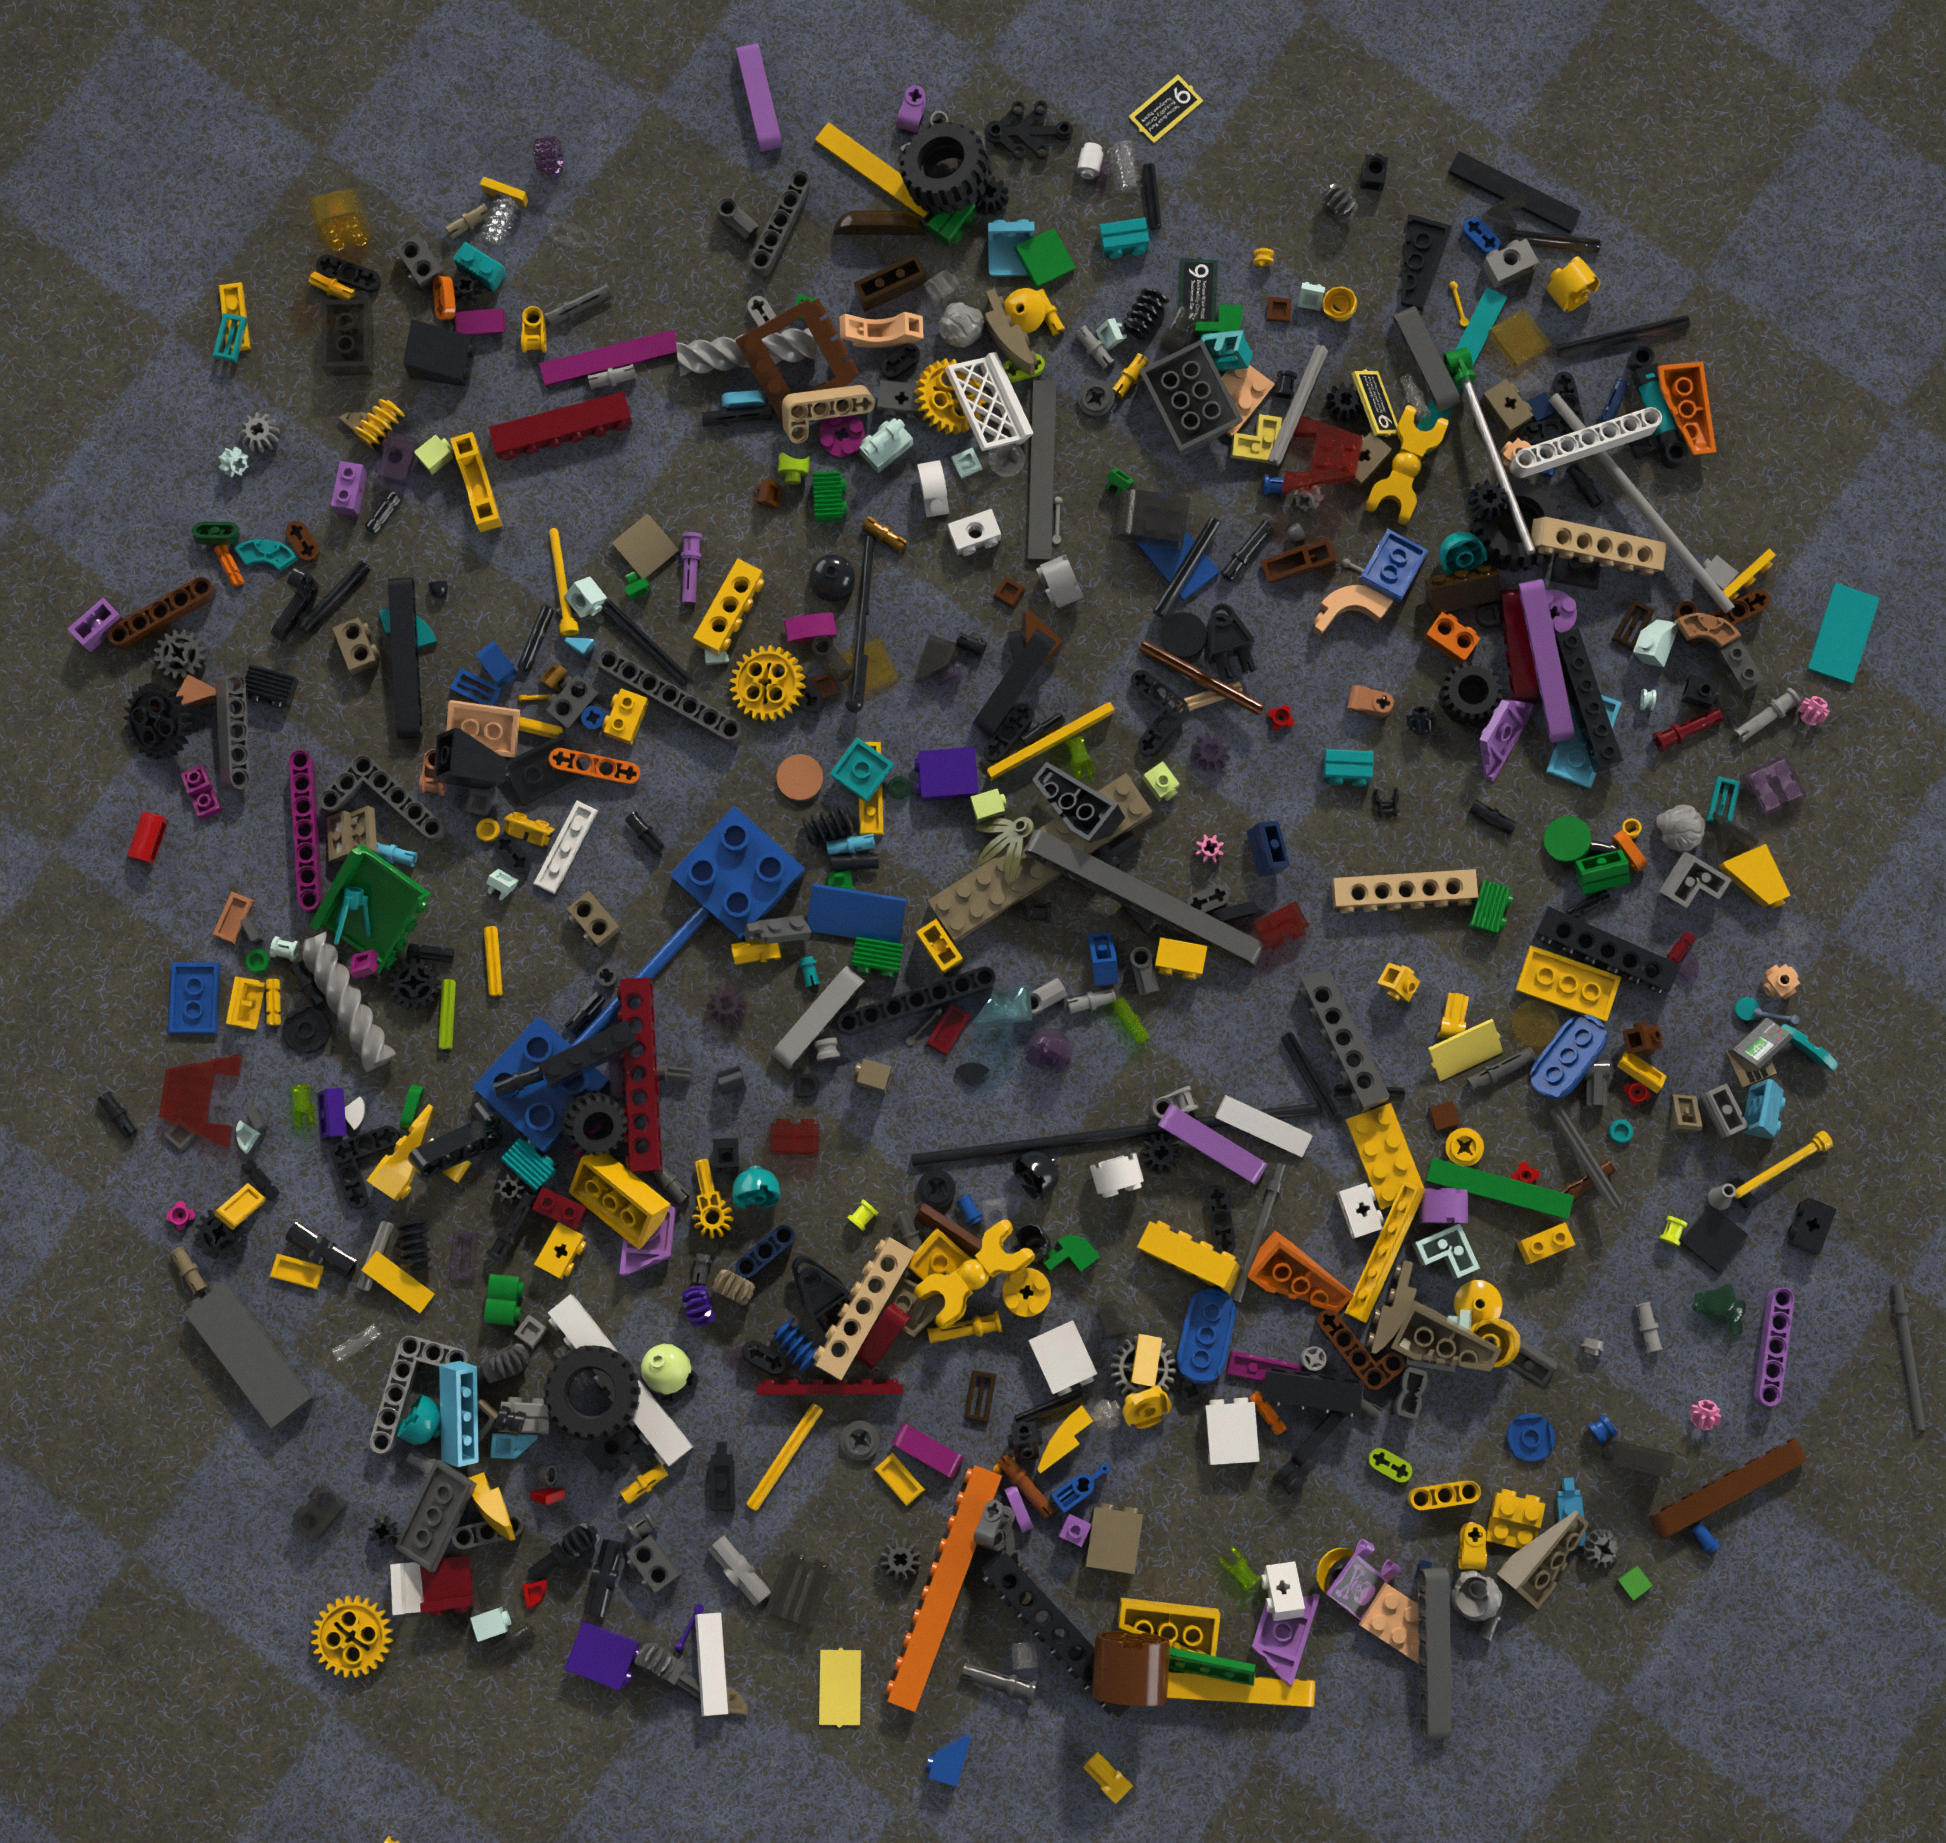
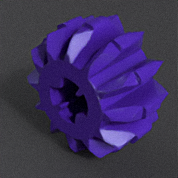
M703 1285L692 1286L682 1292L684 1308L688 1320L693 1327L705 1326L715 1320L713 1304L706 1287Z

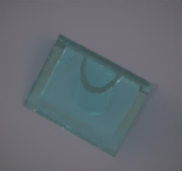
M1022 984L994 991L973 1021L974 1026L1005 1027L1033 1021L1030 986Z

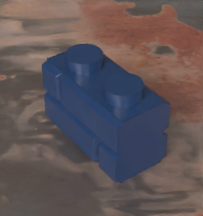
M1278 821L1261 822L1247 831L1258 876L1276 875L1290 866Z

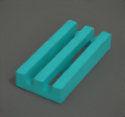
M223 313L213 352L214 359H222L227 362L229 360L232 363H237L248 321L246 317ZM229 320H232L223 354L221 353V349L225 338ZM238 321H239L240 323H239L237 335H236V338H235V342H234L232 354L230 355V351H231V347H232V343H233V339H234V335H235L237 323H238Z
M1720 776L1716 777L1706 822H1712L1728 828L1731 826L1741 782ZM1722 782L1725 784L1723 788L1717 818H1715L1713 816ZM1733 785L1726 820H1723L1722 816L1729 786Z

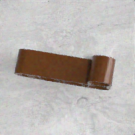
M1754 590L1732 602L1735 606L1733 609L1739 610L1741 617L1734 616L1732 610L1725 614L1721 608L1708 615L1723 618L1735 627L1763 612L1770 603V597L1764 590ZM1682 601L1673 610L1672 619L1675 622L1676 619L1682 617L1680 615L1681 609L1686 610L1688 614L1700 612L1693 602ZM1753 601H1760L1761 604L1757 603L1753 605L1751 608H1749V605ZM1678 628L1682 638L1690 646H1698L1708 641L1703 638L1687 641Z
M1323 1310L1316 1316L1315 1320L1318 1329L1357 1379L1364 1380V1387L1366 1389L1378 1390L1404 1369V1359L1397 1353H1388L1375 1362L1334 1310ZM1323 1315L1326 1317L1332 1316L1331 1324L1334 1328L1340 1325L1341 1329L1330 1335L1329 1332L1333 1331L1330 1325H1323L1322 1322L1325 1320ZM1340 1333H1344L1348 1337L1349 1342L1345 1347H1341L1337 1343V1336ZM1356 1352L1360 1353L1364 1358L1363 1364L1359 1367L1355 1366L1352 1362V1356ZM1390 1357L1395 1358L1398 1362V1366L1394 1371L1389 1370L1386 1366L1387 1359ZM1371 1372H1375L1379 1377V1382L1375 1386L1370 1385L1367 1381L1368 1374Z

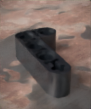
M481 1100L472 1107L470 1113L471 1123L418 1146L410 1152L408 1161L423 1178H429L496 1147L501 1142L503 1137L502 1117L487 1100Z

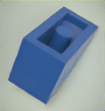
M495 641L475 655L481 666L499 687L503 684L507 686L515 680L516 677L514 675L518 672Z
M1112 933L1088 935L1094 985L1106 986L1117 984L1118 968Z
M965 1734L935 1751L934 1757L929 1756L925 1771H929V1779L957 1787L971 1735Z

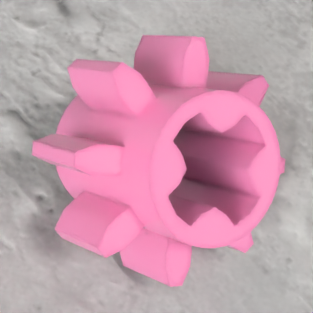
M1813 696L1810 700L1805 698L1798 709L1801 712V720L1812 726L1816 725L1817 722L1823 724L1830 712L1826 709L1828 704L1817 696Z
M1205 834L1203 835V843L1197 841L1195 844L1200 848L1195 856L1201 855L1203 857V864L1206 860L1210 859L1215 864L1216 855L1222 857L1224 854L1219 850L1224 843L1216 841L1217 835H1214L1213 838H1208ZM1207 844H1209L1210 847H1215V849L1213 850V854H1211L1209 851H1205Z
M1710 1400L1698 1401V1405H1692L1689 1415L1692 1417L1690 1421L1700 1430H1710L1713 1428V1425L1719 1426L1721 1415H1719L1720 1408H1717V1405Z

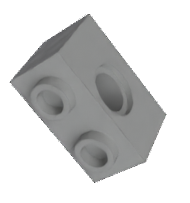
M1524 239L1520 242L1518 240L1510 242L1501 251L1496 249L1489 252L1485 256L1486 258L1482 266L1493 287L1496 289L1534 271L1539 261L1527 239ZM1510 259L1514 262V265H1508L1504 260Z

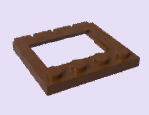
M819 298L812 302L806 299L735 339L781 422L782 401L787 395L792 393L761 339L770 334L773 335L792 324L793 321L803 317L835 375V378L826 383L824 381L808 391L845 387L854 382L852 377L859 373L852 358L844 362L842 361V358L848 356L849 352L841 338L831 341L830 338L837 335L838 332L830 318L827 317L820 321L819 317L827 312ZM799 405L794 406L791 411L796 410Z

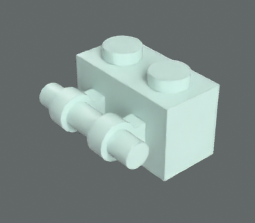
M894 418L890 422L888 420L879 426L876 434L873 436L868 435L860 443V454L877 473L881 472L913 445V438L903 428L905 424L900 419L896 420Z

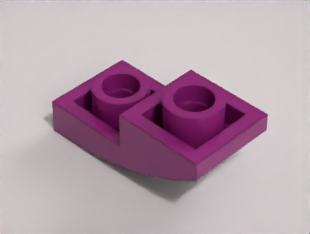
M504 309L473 310L455 313L456 332L469 336L506 333Z
M833 613L810 614L783 621L787 643L810 642L814 638H834L837 635Z
M203 765L181 773L187 793L191 797L200 820L222 812L212 783Z

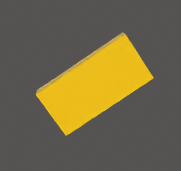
M486 177L482 178L480 186L483 193L526 208L528 198L525 191Z
M1627 1051L1623 1053L1617 1065L1618 1068L1655 1093L1661 1090L1667 1077L1637 1055L1627 1054Z
M247 1183L220 1206L214 1215L233 1230L265 1202L266 1197Z
M276 1254L270 1277L318 1290L324 1266Z
M893 1453L874 1469L906 1506L925 1490Z

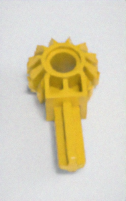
M701 1159L695 1162L701 1195L697 1196L698 1205L695 1209L701 1214H695L692 1218L700 1220L694 1227L695 1229L703 1227L700 1233L702 1236H705L708 1230H710L709 1237L714 1239L715 1231L718 1232L720 1237L724 1236L721 1230L722 1227L728 1231L731 1230V1227L725 1222L734 1221V1217L726 1216L732 1212V1208L727 1207L723 1209L726 1202L721 1200L719 1191L715 1192L709 1160ZM711 1212L719 1213V1221L716 1224H709L707 1222V1216Z

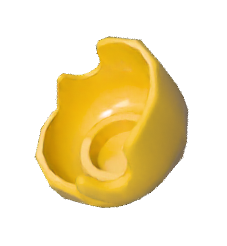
M1333 287L1325 294L1322 307L1328 318L1336 322L1346 321L1356 312L1357 299L1351 289ZM1333 304L1341 311H1336L1333 307Z

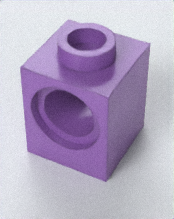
M1068 1513L1058 1536L1082 1547L1092 1524Z

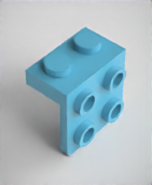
M1021 219L1016 222L995 220L993 223H988L990 276H1028L1014 247L1034 237V222Z

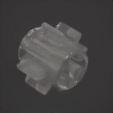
M1107 1399L1099 1401L1094 1407L1095 1412L1091 1414L1098 1428L1101 1429L1104 1426L1107 1430L1116 1428L1121 1422L1120 1417L1123 1416L1117 1401L1114 1400L1111 1403Z

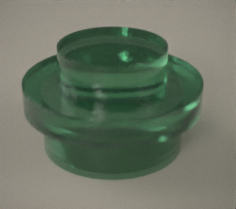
M897 776L889 781L888 793L892 798L903 800L909 796L911 784L908 779Z

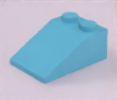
M1766 1079L1750 1086L1744 1114L1749 1127L1741 1130V1133L1771 1139L1778 1135L1781 1127V1121L1778 1118L1780 1111L1782 1112L1784 1109L1785 1098L1783 1097L1784 1090L1774 1080Z

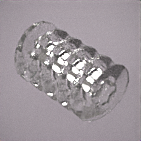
M1131 140L1118 142L1107 151V155L1110 158L1109 164L1112 166L1111 173L1113 174L1115 190L1119 193L1134 192L1143 187L1142 184L1137 183L1142 180V176L1137 174L1140 172V167L1134 166L1138 163V158L1133 157L1137 154V151L1130 149L1135 146V142Z
M497 193V200H494L492 203L493 208L489 210L490 216L486 217V224L482 226L479 238L492 245H507V241L502 237L511 236V233L506 228L514 229L515 226L510 220L517 221L518 217L513 212L521 213L522 209L517 206V202L510 196Z

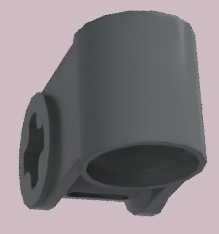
M998 1500L989 1501L984 1507L979 1525L975 1530L974 1542L979 1546L994 1551H1001L1006 1544L1008 1533L1015 1519L1014 1510L1009 1506H1003Z

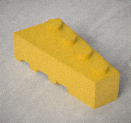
M1149 1221L1137 1246L1140 1251L1170 1266L1173 1264L1178 1270L1191 1276L1194 1274L1204 1283L1210 1286L1217 1285L1228 1295L1231 1294L1242 1271L1240 1265L1234 1261L1235 1256L1225 1251L1219 1254L1213 1251L1214 1247L1204 1241H1201L1200 1244L1191 1241L1192 1236L1185 1232L1179 1231L1176 1234L1170 1231L1171 1226L1161 1221H1157L1156 1224Z
M1120 1598L1119 1628L1131 1633L1161 1635L1169 1638L1170 1647L1216 1656L1220 1612L1217 1608Z

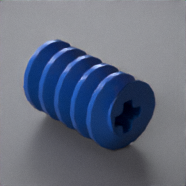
M792 1317L773 1333H776L773 1341L775 1343L783 1341L779 1348L781 1350L789 1348L786 1357L789 1358L795 1355L792 1364L801 1363L798 1370L801 1373L815 1363L816 1360L813 1359V1356L818 1347L811 1349L814 1341H804L807 1333L798 1334L801 1326L799 1324L792 1327L791 1325L795 1320Z

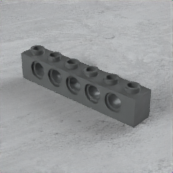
M1328 968L1301 979V987L1298 988L1302 999L1304 1001L1307 1000L1311 1007L1308 1010L1314 1022L1318 1021L1321 1030H1319L1321 1039L1324 1043L1328 1042L1332 1050L1329 1052L1333 1063L1335 1065L1338 1064L1342 1071L1340 1077L1345 1086L1349 1085L1353 1093L1350 1094L1354 1106L1356 1108L1359 1107L1361 1112H1364L1388 1101L1390 1095ZM1319 993L1325 994L1328 1001L1320 1003L1316 1000L1315 996ZM1327 1015H1335L1338 1018V1023L1329 1024L1325 1017ZM1338 1036H1345L1349 1044L1341 1046L1337 1043L1336 1038ZM1354 1057L1359 1061V1065L1351 1067L1347 1064L1346 1059ZM1366 1079L1370 1087L1366 1089L1360 1088L1357 1085V1080Z

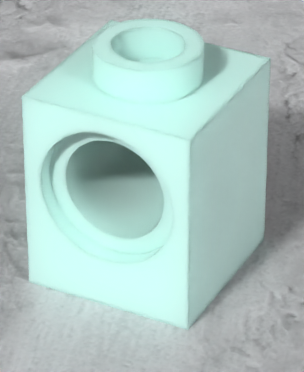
M590 576L574 582L564 596L580 618L589 614L591 616L596 615L601 611V605L607 598Z
M502 1607L470 1618L478 1642L509 1631L508 1626L511 1625L509 1613L507 1610L503 1612Z

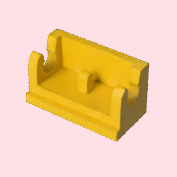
M235 977L226 1024L232 1027L257 1030L266 983Z

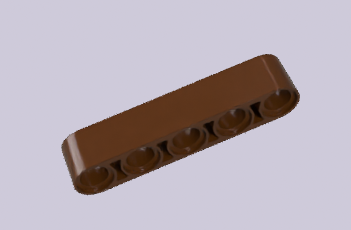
M197 577L113 625L108 630V639L120 650L129 649L212 601L216 596V589L207 578ZM208 586L206 593L199 594L201 587ZM182 598H188L185 605L178 606V602ZM163 609H167L166 615L158 618V613ZM146 621V626L141 630H137L138 624ZM126 633L124 640L117 642L118 635Z

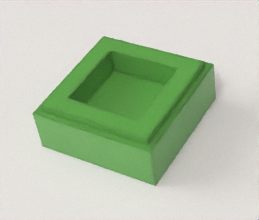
M1637 1565L1617 1579L1633 1601L1652 1587V1584Z

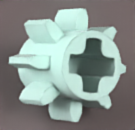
M234 447L233 452L225 448V452L218 457L221 462L219 468L226 471V474L230 477H233L234 473L242 476V472L249 467L246 461L248 455L241 453V449Z

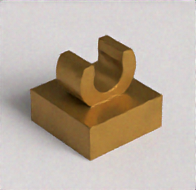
M553 663L539 681L546 687L561 692L562 689L558 686V682L568 677L564 675L567 670L560 664Z

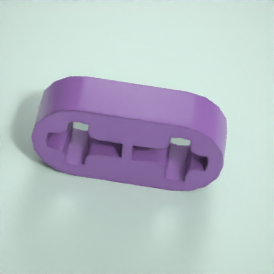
M1013 1485L1004 1489L1022 1533L1033 1529L1032 1522L1017 1486Z

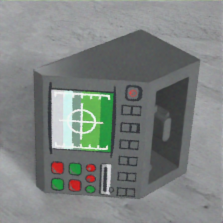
M1764 1018L1757 1022L1727 1052L1746 1073L1751 1071L1757 1072L1760 1069H1766L1773 1062L1771 1058L1774 1055L1783 1053L1790 1046L1789 1041L1794 1036L1770 1019Z

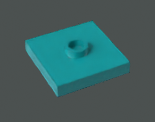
M856 737L829 773V776L868 803L893 770L895 764Z

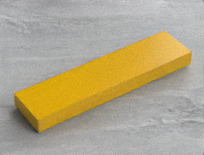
M865 742L881 754V742ZM882 784L868 803L859 798L860 836L872 833L874 836L884 835Z

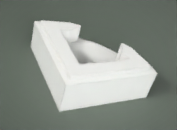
M358 1097L345 1107V1118L356 1131L361 1126L365 1116V1104L361 1097Z

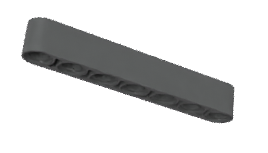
M605 650L600 653L598 664L606 675L725 743L735 744L741 739V727L736 720L615 651ZM612 658L616 660L612 667L604 666V662L607 659ZM628 670L636 672L635 676L631 679L624 677L625 672ZM653 681L656 683L654 689H644V685L647 682ZM674 693L676 698L672 702H667L664 700L665 695ZM687 705H695L697 708L693 713L688 714L684 711ZM708 716H715L717 718L713 725L704 723ZM729 727L737 729V733L732 737L725 735V730Z
M1445 1567L1420 1569L1418 1571L1420 1733L1424 1740L1449 1739L1452 1730L1449 1574Z

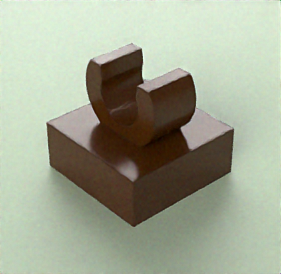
M761 479V483L755 486V489L759 491V497H754L753 501L764 504L769 508H779L782 486L770 479Z

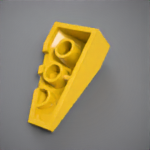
M429 1104L410 1126L408 1130L410 1132L409 1136L405 1135L396 1142L393 1155H385L366 1180L396 1201L400 1198L404 1199L411 1191L409 1185L413 1180L416 1169L409 1163L408 1156L413 1149L425 1144L436 1111L433 1106Z

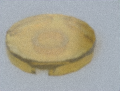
M1540 1000L1526 1001L1519 1005L1512 1014V1032L1522 1044L1533 1048L1542 1047L1551 1042L1557 1034L1559 1028L1558 1015L1553 1007Z

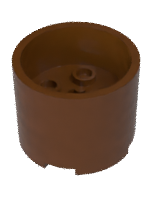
M1125 1631L1097 1633L1094 1649L1092 1697L1107 1703L1130 1706H1156L1167 1703L1170 1661L1169 1638L1151 1633L1137 1634L1125 1633Z

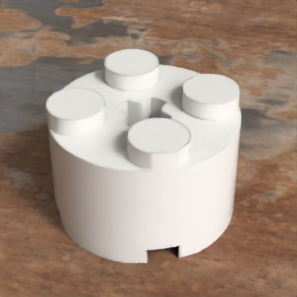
M1136 1153L1130 1154L1131 1159L1123 1155L1099 1162V1168H1096L1095 1165L1090 1166L1097 1194H1102V1197L1107 1198L1117 1195L1118 1189L1125 1188V1190L1131 1191L1142 1187L1141 1182L1144 1179Z

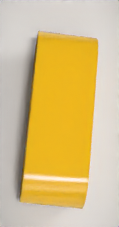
M1465 1480L1412 1489L1408 1493L1407 1501L1413 1509L1429 1510L1476 1502L1481 1495V1490L1477 1483ZM1465 1485H1470L1473 1488V1495L1468 1499L1462 1494V1489ZM1443 1488L1449 1492V1499L1446 1502H1441L1438 1498V1493ZM1418 1492H1422L1425 1495V1502L1421 1506L1416 1505L1414 1502V1496Z

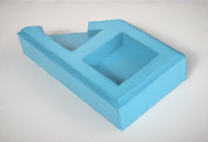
M492 1433L490 1458L516 1459L538 1439V1435L520 1434L515 1436L512 1434Z

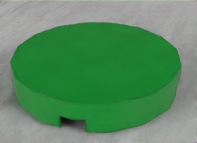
M1560 817L1551 822L1545 831L1544 846L1549 855L1558 862L1573 863L1584 858L1591 848V831L1586 823L1577 817Z

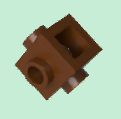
M1647 1021L1633 1024L1634 1028L1622 1031L1627 1054L1639 1053L1640 1057L1654 1055V1050L1663 1048L1661 1042L1662 1034L1658 1029V1024L1648 1025Z

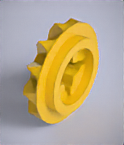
M1460 1128L1453 1131L1445 1142V1152L1450 1161L1461 1166H1471L1477 1163L1484 1152L1482 1138L1476 1131L1469 1128ZM1460 1141L1462 1143L1472 1141L1468 1147L1472 1155L1465 1151L1457 1154L1460 1149Z

